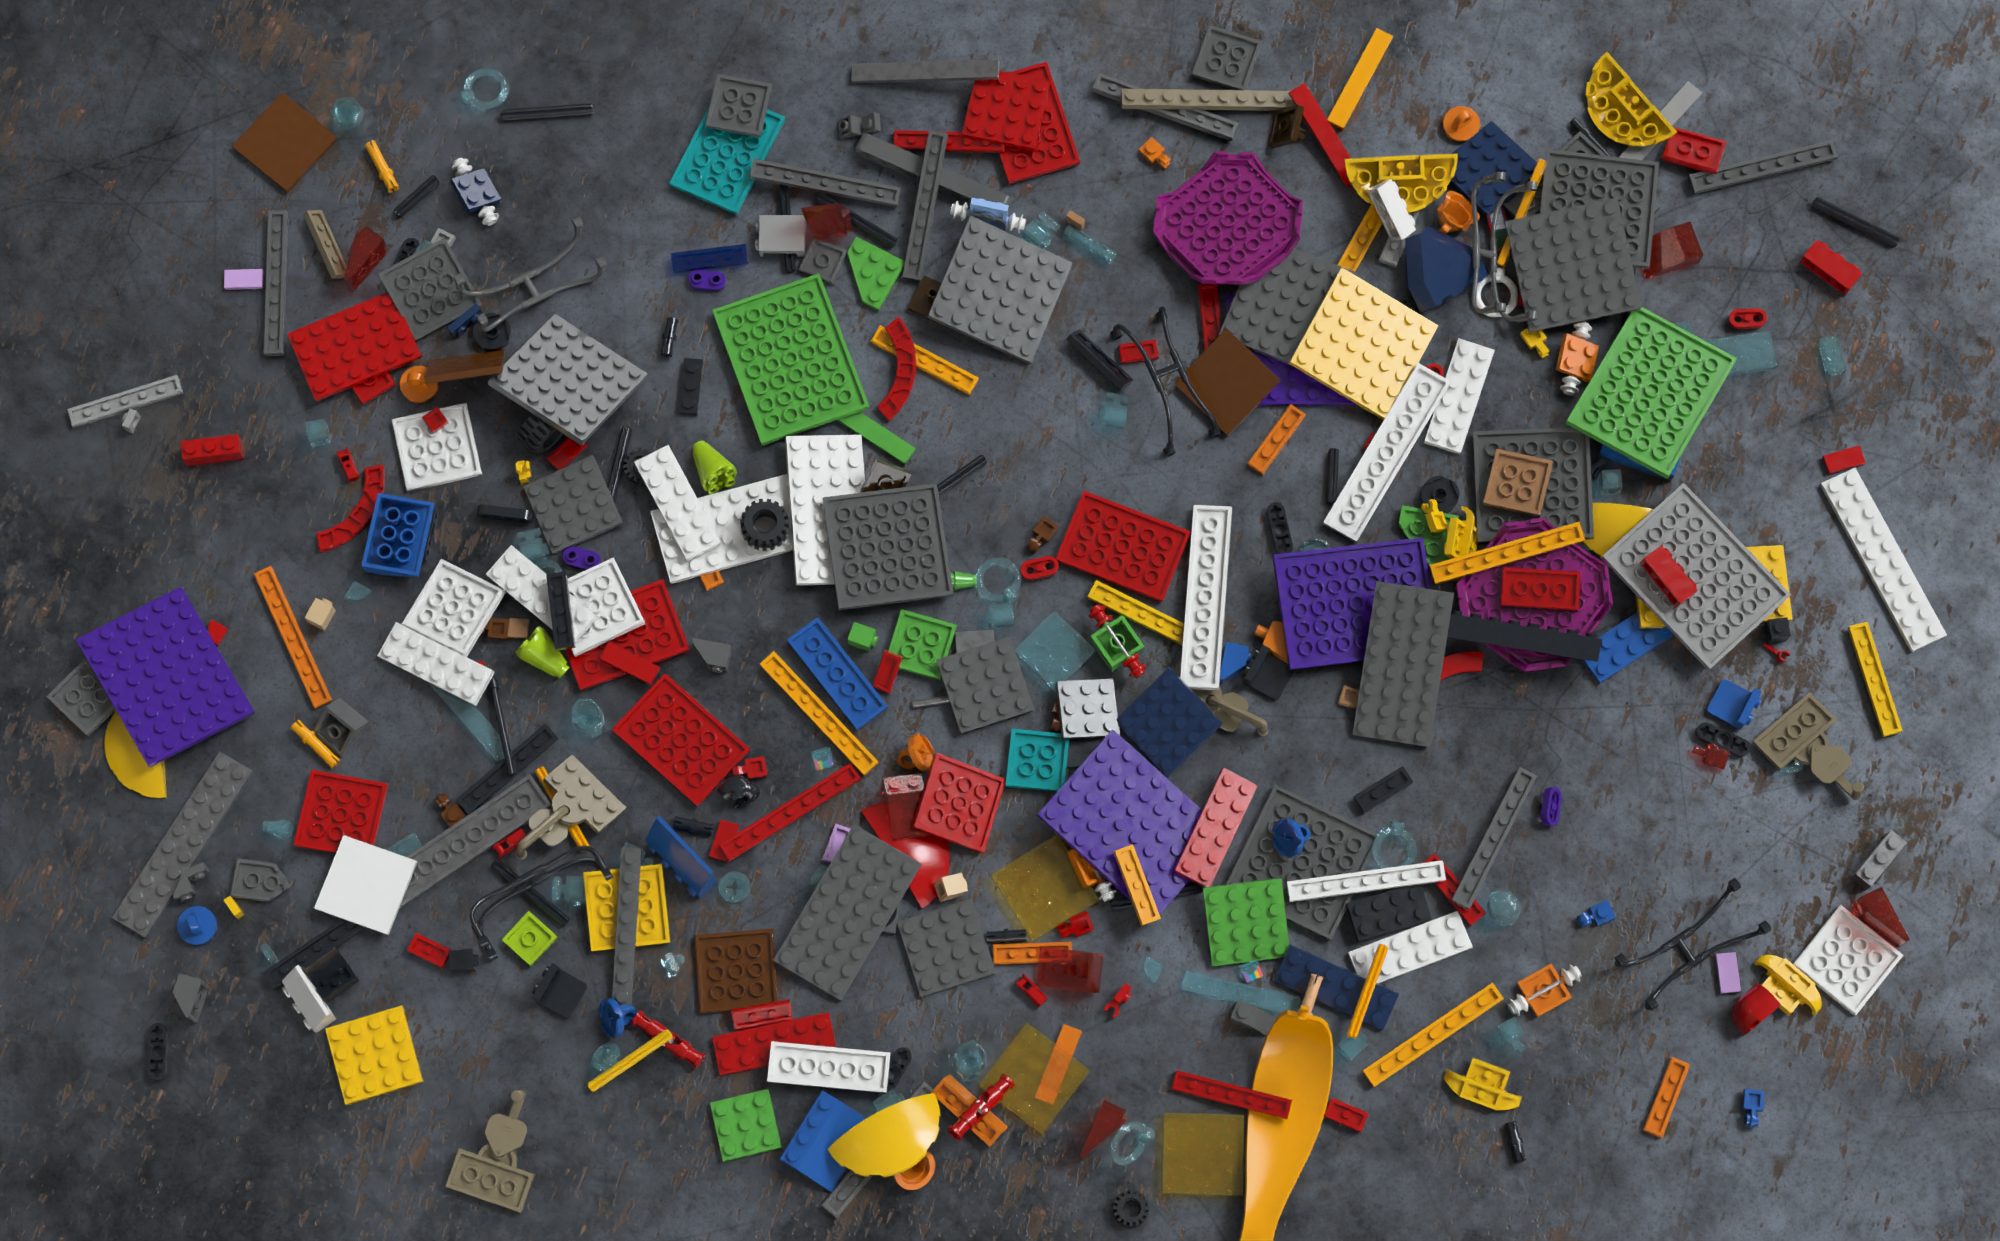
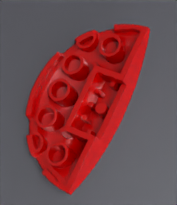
M899 802L879 803L861 810L879 839L922 863L908 888L921 909H924L938 896L934 883L949 874L950 851L947 840L912 828L917 808L912 805Z

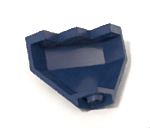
M1429 226L1421 233L1405 238L1408 288L1420 312L1437 307L1446 298L1460 294L1465 291L1466 287L1473 284L1474 268L1472 267L1471 246ZM1481 258L1478 283L1488 275Z

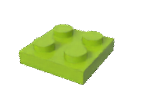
M528 911L505 935L502 941L532 967L558 937Z

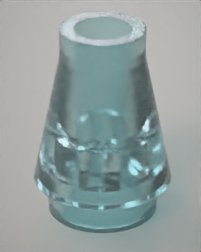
M288 819L264 821L263 832L282 838L291 837L294 831V824Z

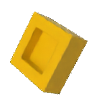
M231 896L224 899V902L237 919L245 915Z

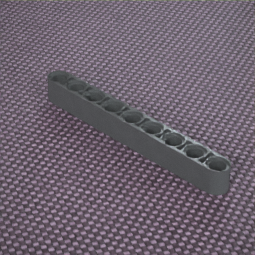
M862 134L855 148L857 154L920 182L924 158L870 134ZM942 167L939 191L968 204L971 203L972 198L995 203L1000 202L1010 207L1013 200L1008 195Z

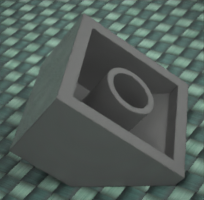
M338 698L325 707L314 732L317 738L340 757H343L362 736L369 721L341 698Z
M179 973L172 983L173 994L185 1017L193 1023H198L209 985L202 979Z

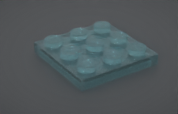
M1056 611L1045 619L1015 649L1016 655L1055 692V683L1057 681H1067L1096 652Z

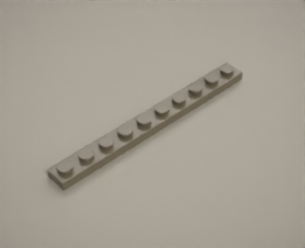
M1121 90L1122 109L1279 111L1295 106L1288 94L1289 91Z

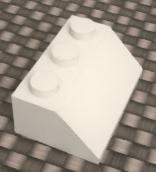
M1388 179L1368 189L1367 192L1391 241L1402 240L1416 230L1414 227L1415 221L1406 210V202L1398 194L1399 188L1397 184Z
M299 965L295 966L282 980L284 984L282 989L288 998L292 997L295 1001L292 1005L297 1013H302L306 1018L303 1022L308 1030L313 1029L317 1033L334 1022L336 1018L315 986L305 975L302 967Z

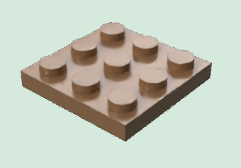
M1496 449L1483 505L1540 517L1553 461Z

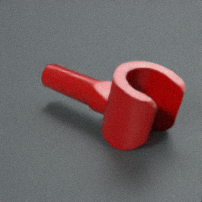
M1766 642L1763 645L1776 655V659L1780 663L1786 661L1781 657V654L1787 657L1790 656L1787 650L1779 651Z

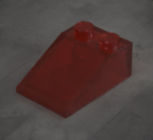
M839 203L801 208L811 234L818 239H827L829 235L836 234V237L847 236V233L852 232L850 210Z
M1691 221L1673 226L1652 236L1649 269H1643L1646 279L1700 263L1703 253Z
M367 226L360 229L355 235L344 277L352 294L389 253L384 239Z
M921 773L887 777L882 780L881 794L892 840L931 835L912 828L924 788Z
M1882 887L1859 897L1852 903L1855 916L1859 917L1864 924L1895 947L1899 948L1910 940Z
M1040 946L1036 985L1099 993L1104 954Z
M1104 1100L1080 1153V1161H1084L1117 1134L1119 1129L1123 1130L1128 1118L1125 1115V1109Z

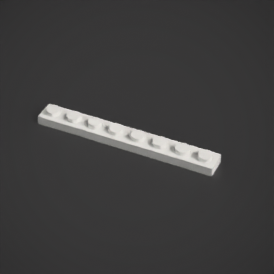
M1442 860L1288 881L1286 884L1289 902L1442 882L1446 880Z

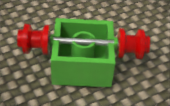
M1095 605L1089 610L1091 613L1088 616L1090 619L1095 618L1097 621L1095 627L1100 630L1090 636V642L1111 673L1123 666L1130 669L1129 676L1131 678L1135 677L1137 679L1145 674L1147 667L1145 664L1138 662L1139 655L1144 652L1143 643L1123 615L1109 623L1113 617L1105 614V605Z

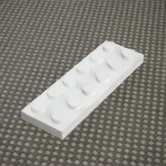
M1458 338L1445 377L1451 383L1434 410L1424 441L1425 444L1461 454L1495 351L1494 349Z
M669 445L634 462L686 561L721 545L720 539Z
M511 545L486 575L552 629L546 573ZM569 593L576 643L598 617Z
M397 622L377 655L381 659L475 706L478 704L495 673L493 670Z
M1458 911L1350 951L1348 956L1355 973L1367 978L1378 945H1386L1388 951L1376 982L1380 984L1472 949L1473 946Z
M771 1041L767 1082L887 1093L891 1053Z

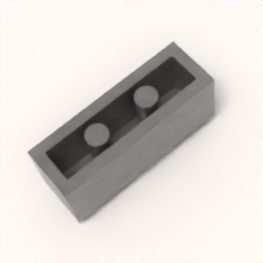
M1889 831L1852 875L1851 879L1864 890L1869 889L1907 842L1894 831Z

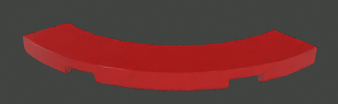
M897 317L884 328L890 336L897 354V371L894 384L884 400L877 406V409L888 422L900 412L907 402L916 376L917 361L914 343L900 317Z
M383 464L364 468L365 483L360 502L350 513L349 517L330 529L316 533L320 553L335 549L349 542L370 523L377 494H383L385 469Z
M1462 652L1444 657L1440 682L1454 674L1465 672L1481 673L1484 652Z

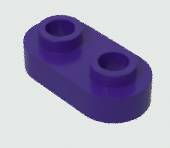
M697 269L693 270L688 276L689 285L696 290L718 292L726 286V278L719 271ZM696 276L701 277L698 281L694 280ZM719 278L720 280L719 282H713V279Z
M568 547L563 552V560L569 567L587 570L601 563L599 554L594 551L578 547ZM571 553L576 554L574 558H569ZM589 558H594L592 563L587 562Z
M1548 787L1543 793L1540 818L1546 826H1554L1559 821L1562 795L1557 787Z

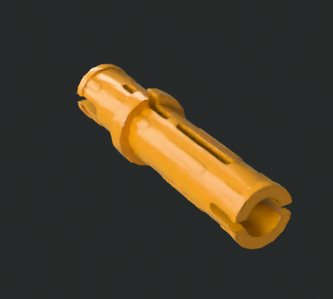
M372 140V145L370 142H367L365 148L379 172L380 180L384 181L389 193H393L392 189L396 192L400 187L393 177L392 169L388 167L376 141Z
M297 720L290 729L302 739V742L311 747L331 769L340 762V759L315 736L316 733L310 731L300 720Z

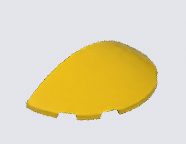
M1608 52L1602 55L1593 67V73L1586 86L1588 112L1597 128L1611 140L1635 147L1658 144L1675 135L1677 131L1645 97Z
M1458 154L1399 155L1344 160L1349 181L1362 199L1374 206L1367 190L1385 180L1391 179L1392 182L1394 181L1399 188L1398 194L1406 202V210L1410 213L1425 208L1443 195L1451 179L1454 177Z
M1592 503L1594 539L1585 540L1583 543L1589 550H1593L1602 557L1654 509L1624 504Z
M115 710L105 734V754L110 769L128 789H132L150 798H167L165 760L149 768Z
M931 1093L913 1097L871 1115L837 1139L828 1148L830 1155L840 1166H845L853 1170L855 1174L869 1177L870 1175L888 1177L910 1169L927 1155V1149L932 1142L936 1141L938 1136L939 1116L941 1114L935 1094Z

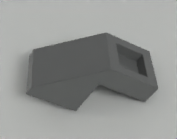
M873 112L863 118L849 115L838 120L839 138H861L863 133L874 135L880 132V114Z
M202 862L184 870L173 894L177 902H188L193 899V896L197 895L191 880H201L206 877V874L210 873L206 864Z

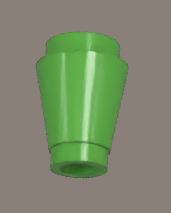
M957 571L951 573L953 590L976 586V575Z

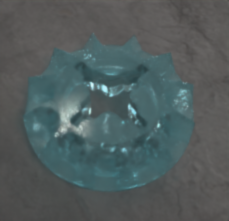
M734 871L722 877L719 883V891L726 901L736 903L743 901L749 896L750 882L743 873ZM734 880H736L738 886L743 887L737 889L736 895H734L732 889L726 888L733 886Z
M612 1042L603 1044L593 1054L592 1066L598 1071H606L608 1067L612 1068V1065L618 1062L617 1058L621 1056L619 1053L620 1048Z

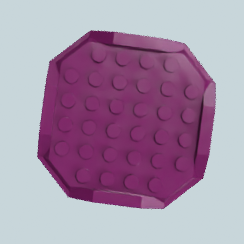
M1214 151L1197 174L1175 191L1157 196L1153 233L1165 252L1191 279L1203 284L1244 285L1258 281L1284 261L1300 241L1303 200L1291 196L1266 171L1254 152L1229 154L1226 151Z
M1546 518L1503 523L1485 549L1556 528ZM1577 544L1463 576L1456 585L1462 616L1470 617V613L1482 615L1481 619L1489 620L1491 616L1501 618L1503 623L1515 620L1520 621L1522 626H1528V623L1539 624L1540 629L1547 630V626L1559 628V632L1566 633L1567 629L1578 631V635L1586 636V632L1593 633L1613 606L1607 563L1592 556ZM1502 568L1581 572L1579 611L1501 607ZM1483 643L1523 672L1566 667L1572 659L1571 657Z

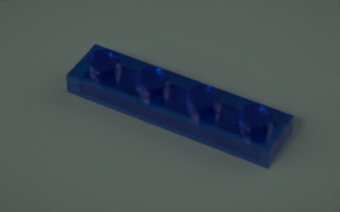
M746 244L671 253L673 273L748 264Z

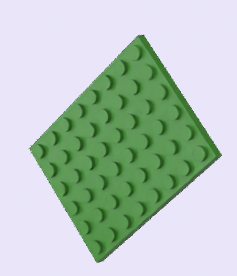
M819 273L712 310L762 446L781 440L786 436H792L870 409Z
M1643 307L1639 310H1634L1631 312L1567 419L1566 424L1668 479L1737 358Z

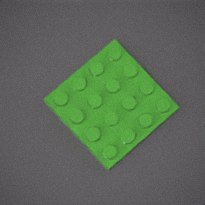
M1281 878L1202 887L1212 966L1285 957L1289 949V938Z

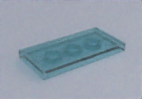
M1770 331L1705 340L1737 358L1728 376L1776 369L1778 367Z

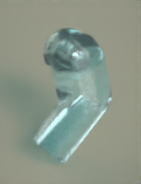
M1795 760L1793 764H1788L1783 768L1784 775L1801 772L1806 764Z

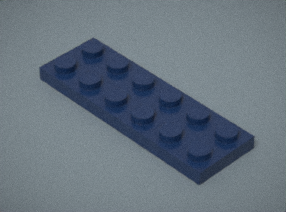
M1290 944L1274 981L1305 995L1311 974H1317L1315 983L1317 977L1322 976L1323 980L1316 1000L1353 1016L1366 978ZM1376 983L1363 1021L1383 1030L1399 993Z

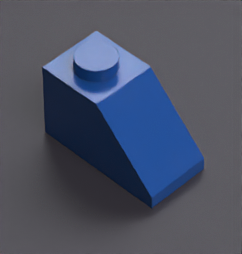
M1226 642L1219 684H1223L1243 671L1246 664H1250L1252 653L1248 652L1249 646Z

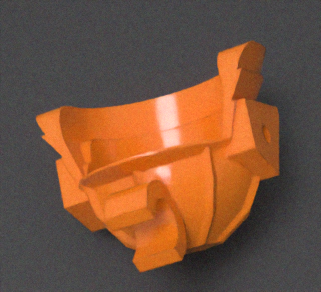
M1448 191L1446 197L1436 209L1441 225L1438 231L1444 234L1449 231L1462 230L1465 232L1473 224L1472 204L1461 194L1455 191ZM1477 210V218H1478V220H1479L1480 215H1479V212H1478V210Z
M927 1152V1155L915 1166L902 1173L893 1175L895 1181L907 1190H916L925 1186L931 1180L935 1171L933 1155Z

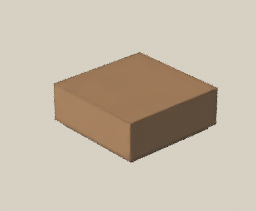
M1073 211L1067 213L1066 222L1082 232L1085 227V219Z
M510 618L508 638L528 639L530 620Z
M1344 685L1338 705L1356 710L1359 690Z

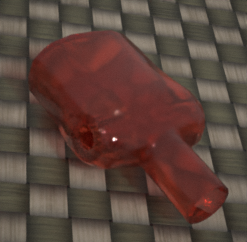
M1710 743L1705 749L1694 745L1692 753L1703 756V764L1724 770L1730 750Z

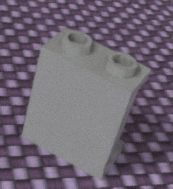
M759 215V222H756V233H759V239L755 241V249L759 251L760 257H764V253H797V257H804L805 215Z

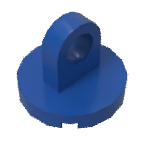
M1289 818L1278 820L1272 828V833H1274L1272 841L1276 850L1282 856H1288V858L1299 855L1302 852L1304 843L1311 836L1309 829L1305 825L1297 824Z
M201 906L186 909L180 915L177 922V930L181 939L195 946L204 945L211 941L218 928L217 919L214 914Z
M613 998L601 1001L599 1006V1017L603 1019L601 1027L609 1038L620 1037L624 1031V1025L631 1023L637 1014L636 1009L631 1004L619 1006Z

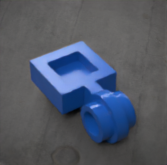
M1606 900L1589 907L1591 915L1586 912L1577 916V924L1583 928L1592 924L1591 920L1594 919L1596 926L1614 920L1616 917L1609 901Z
M1743 1090L1742 1110L1750 1111L1749 1114L1745 1115L1744 1124L1748 1128L1758 1127L1759 1115H1755V1113L1764 1111L1765 1091Z

